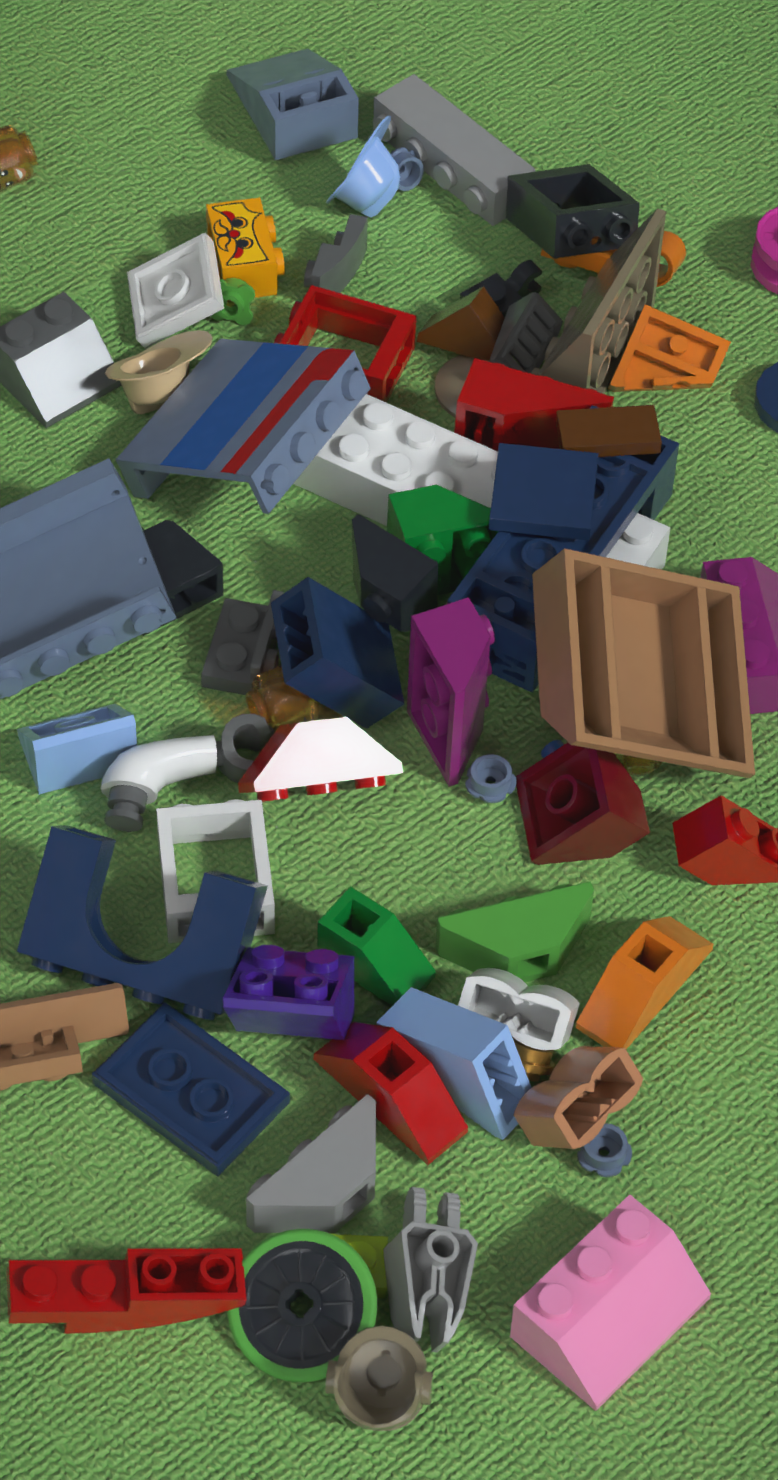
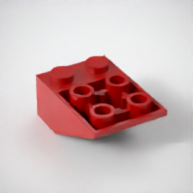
M474 358L457 400L454 433L495 451H498L499 443L560 449L555 423L557 410L590 409L592 405L598 408L613 407L614 397L602 394L594 389H584L559 382L547 376H538L509 368L501 363H491ZM489 422L494 423V424H493V429H494V430H491V429L488 427V423H489Z

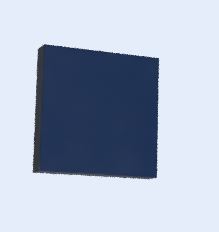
M499 443L489 530L590 540L599 453Z

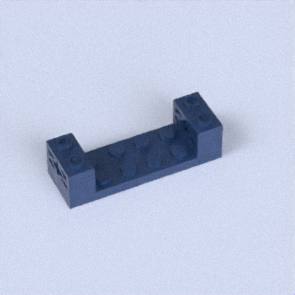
M661 436L660 453L598 457L590 540L499 531L447 601V604L469 597L478 614H484L489 619L495 638L494 644L490 645L489 651L493 675L531 693L534 692L539 684L532 574L564 548L607 557L637 513L655 520L672 496L679 443Z

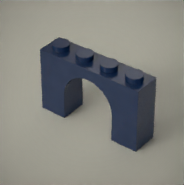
M68 825L51 826L17 952L32 956L31 965L46 971L62 973L64 967L83 972L81 980L91 985L102 986L116 982L133 987L132 996L143 1001L163 1004L164 999L168 998L184 1003L183 1012L195 1017L214 1020L216 1013L220 1015L226 1013L223 1008V996L246 948H251L268 885L218 870L204 872L190 926L181 944L171 954L161 960L149 961L138 959L128 955L113 943L106 933L100 914L101 894L116 840Z

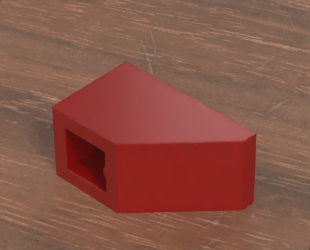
M720 795L672 823L678 866L708 884L778 883V828H774L756 817L748 809L742 808Z

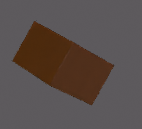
M483 286L433 314L418 333L417 342L471 358L489 361L505 317Z

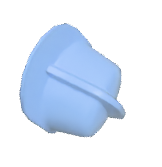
M390 115L386 116L374 130L346 179L328 198L327 204L336 197L365 216L374 217L395 196L400 183L399 167L381 142L391 121Z

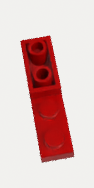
M242 1248L127 1249L125 1260H9L7 1266L8 1322L64 1323V1334L99 1333L163 1326L207 1317L242 1307L246 1303Z

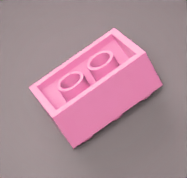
M629 1194L513 1305L510 1337L592 1409L597 1411L710 1299L711 1292L673 1229Z

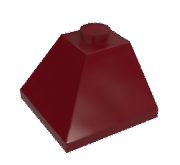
M567 742L515 776L531 862L537 865L611 858L650 833L641 790L617 756L612 752L575 746Z

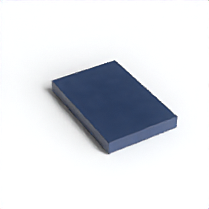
M166 1002L92 1073L93 1085L217 1177L290 1103L289 1091Z

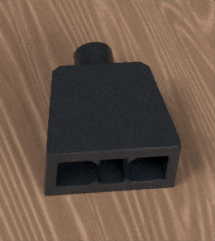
M165 520L146 530L142 527L177 617L176 619L224 596L223 564L174 521Z

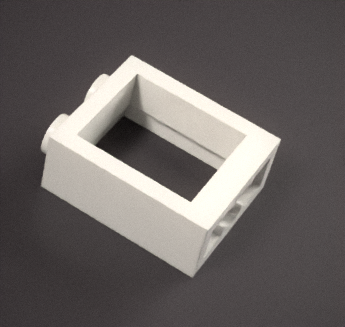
M234 799L216 804H178L168 808H157L158 846L168 943H180L185 938L199 894L178 895L173 844L251 837L256 882L268 885L254 936L275 934V904L262 800L244 801Z

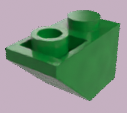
M351 886L318 921L317 949H329L335 951L338 955L354 956V982L392 1006L411 987L423 991L436 976V970L395 914Z

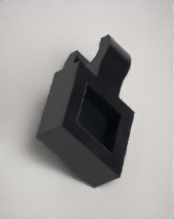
M526 260L514 269L506 281L498 273H495L460 293V299L484 286L505 317L510 305L530 293H540L542 291V287L534 280L542 275V270L532 260Z

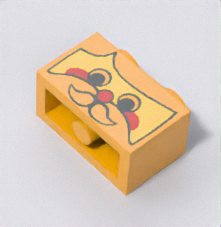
M261 198L206 204L207 235L214 241L220 279L238 278L245 281L254 289V298L277 295V276L285 274L284 258L281 247H273L272 243L276 242L275 223L272 215L265 216Z

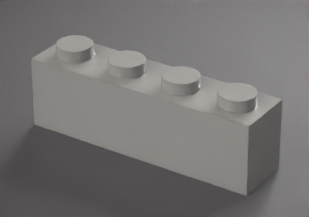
M415 74L374 97L373 131L386 116H391L389 126L382 138L383 141L388 142L396 149L405 147L408 151L414 150L416 157L423 163L424 172L431 176L441 188L448 190L466 204L472 213L478 214L492 226L506 219L508 176L535 172L534 167Z

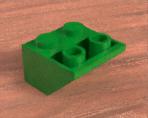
M439 485L388 494L387 532L438 562V595L451 593L456 590L499 531L489 530L491 508Z

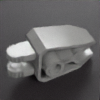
M410 1187L404 1202L403 1230L383 1249L390 1317L394 1328L407 1333L417 1342L421 1339L425 1315L429 1321L431 1352L437 1353L449 1343L464 1313L478 1243L468 1230L460 1229L461 1205L458 1194L443 1193L437 1209L438 1220L437 1225L426 1223V1190L424 1188Z

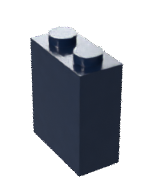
M310 577L305 578L271 602L285 684L366 729L405 704L389 624L374 620L364 609Z

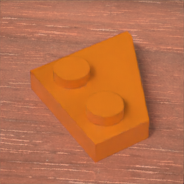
M645 304L608 390L626 392L711 388L731 341Z

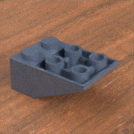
M307 48L226 70L227 77L275 160L358 138L359 98L342 69Z

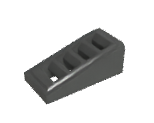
M530 293L510 305L507 310L489 362L501 363L509 368L531 373L535 367L539 368L541 366L551 339L554 336L557 337L563 324L562 319L538 293Z

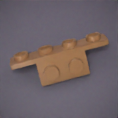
M114 983L1 1003L0 1091L8 1089L15 1084L37 1080L56 1081L70 1074L81 1073L83 1069L78 1043L128 1034L129 1024L122 984Z

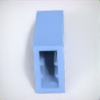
M412 987L376 1022L379 1026L393 1027L433 1064L458 1110L495 1137L504 1140L518 1125L517 1120L513 1116L514 1111L521 1098L532 1087L508 1025Z

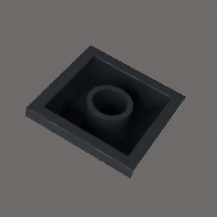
M357 514L352 519L353 582L360 606L371 618L378 622H386L400 632L411 631V616L438 607V562Z

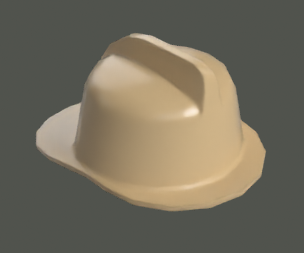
M201 330L174 335L135 356L115 362L106 369L105 375L109 379L120 381L131 409L136 414L142 415L158 410L189 375V361L205 352L211 345L213 337L209 332Z

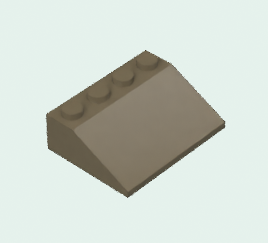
M657 208L606 260L597 277L590 276L583 289L582 302L579 307L572 306L564 322L562 335L560 338L554 336L551 339L546 350L545 363L541 369L535 367L531 374L547 376L559 382L584 389H594L602 394L606 393L644 305L646 304L654 308L666 211Z

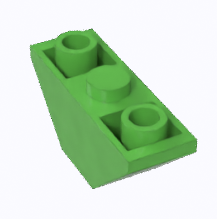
M590 881L577 885L563 884L552 888L548 892L527 897L512 896L503 899L497 904L472 910L468 908L457 909L447 916L438 917L435 944L438 956L472 972L483 968L501 969L516 975L524 982L557 975L590 921L594 894L592 883Z

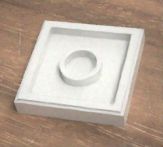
M206 232L127 272L136 340L144 348L225 309L214 241Z

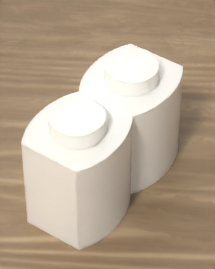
M496 968L478 969L466 978L458 1004L460 1007L508 1025L513 1038L526 1046L539 1050H557L569 1040L580 1005L576 998L562 989L548 985L527 986L516 975Z

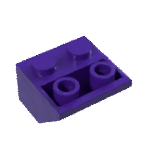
M260 945L255 948L247 947L223 996V1008L236 1031L344 1040L354 1017V956L338 955L335 951L329 949L297 952L285 951L276 945Z

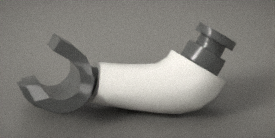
M241 714L233 717L225 725L220 741H215L214 735L182 737L149 742L124 751L118 755L106 770L101 782V792L108 798L107 804L111 809L105 814V824L115 830L124 832L141 830L144 820L140 814L145 812L146 805L155 802L158 792L164 786L184 779L213 774L216 772V767L229 780L238 783L254 761L241 757L236 750L246 748L255 752L265 747L275 730L267 724L262 716Z

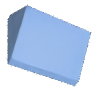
M117 704L17 729L19 740L39 795L103 778L106 770L119 754L137 746L134 715Z

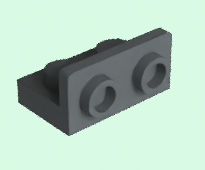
M273 590L268 606L225 598L201 673V687L261 698L266 679L274 680L278 669L280 654L279 650L275 649L277 637L271 602L284 594L283 591Z

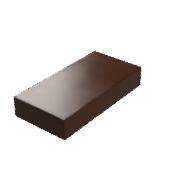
M655 405L556 411L555 423L560 449L599 453L598 457L656 454L661 451L662 440Z

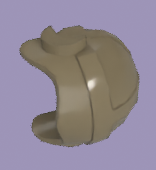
M376 1326L366 1328L350 1338L340 1352L338 1361L329 1360L326 1374V1393L334 1394L340 1411L355 1425L377 1431L396 1430L406 1426L415 1419L423 1404L431 1405L433 1372L427 1371L426 1357L419 1344L411 1336L393 1327Z

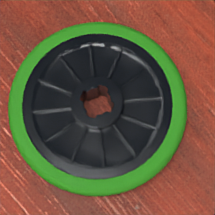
M292 1229L268 1237L256 1245L244 1257L242 1266L244 1267L246 1303L245 1306L227 1311L233 1338L241 1352L254 1366L264 1373L284 1381L312 1382L326 1378L329 1360L338 1361L340 1352L350 1338L366 1328L374 1327L377 1315V1293L369 1268L362 1257L348 1243L324 1231ZM301 1292H304L314 1301L313 1308H310L304 1314V1318L296 1315L290 1308L291 1302H294Z

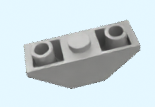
M369 1094L353 1107L351 1105L342 1107L332 1117L328 1128L313 1141L307 1139L301 1142L293 1150L288 1158V1162L274 1175H263L252 1185L246 1198L247 1226L254 1233H280L292 1229H314L327 1233H336L375 1198L376 1101Z

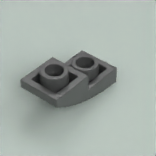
M350 214L345 231H337L334 244L321 243L316 261L309 260L304 276L305 288H310L311 285L334 292H342L358 271L367 251L368 217Z

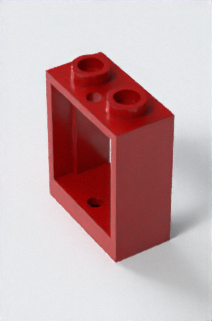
M311 285L303 301H296L289 316V326L285 333L279 332L274 343L308 346L318 328L379 346L369 369H363L371 388L367 394L387 403L415 349L417 315Z

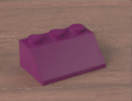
M753 557L704 561L700 578L739 586L750 714L777 712L778 573Z
M469 597L411 616L407 713L448 787L459 783L483 731L485 708L489 707V696L486 688L487 677L492 674L489 651L490 645L494 644L495 641L494 632L487 616L478 614Z

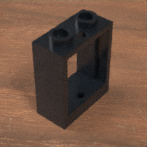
M590 164L508 176L506 219L554 259L618 249L638 229L640 203ZM598 236V241L592 245V239Z

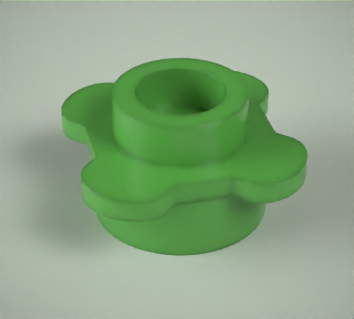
M238 278L220 279L225 309L210 317L217 321L222 319L235 320L239 325H248L253 319L250 305L255 297L254 289ZM227 300L233 301L235 305H230Z

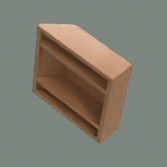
M565 548L532 574L540 715L568 743L585 748L745 778H751L755 775L739 586Z

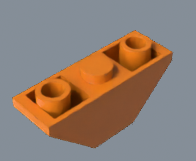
M671 916L644 921L611 958L576 1022V1029L603 1047L627 1049L710 954L714 944Z

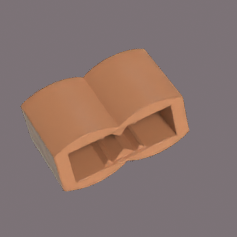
M580 1046L566 1053L558 1061L548 1081L536 1084L524 1094L513 1116L532 1146L577 1149L588 1144L598 1135L609 1113L621 1110L632 1101L642 1085L643 1077L625 1048Z

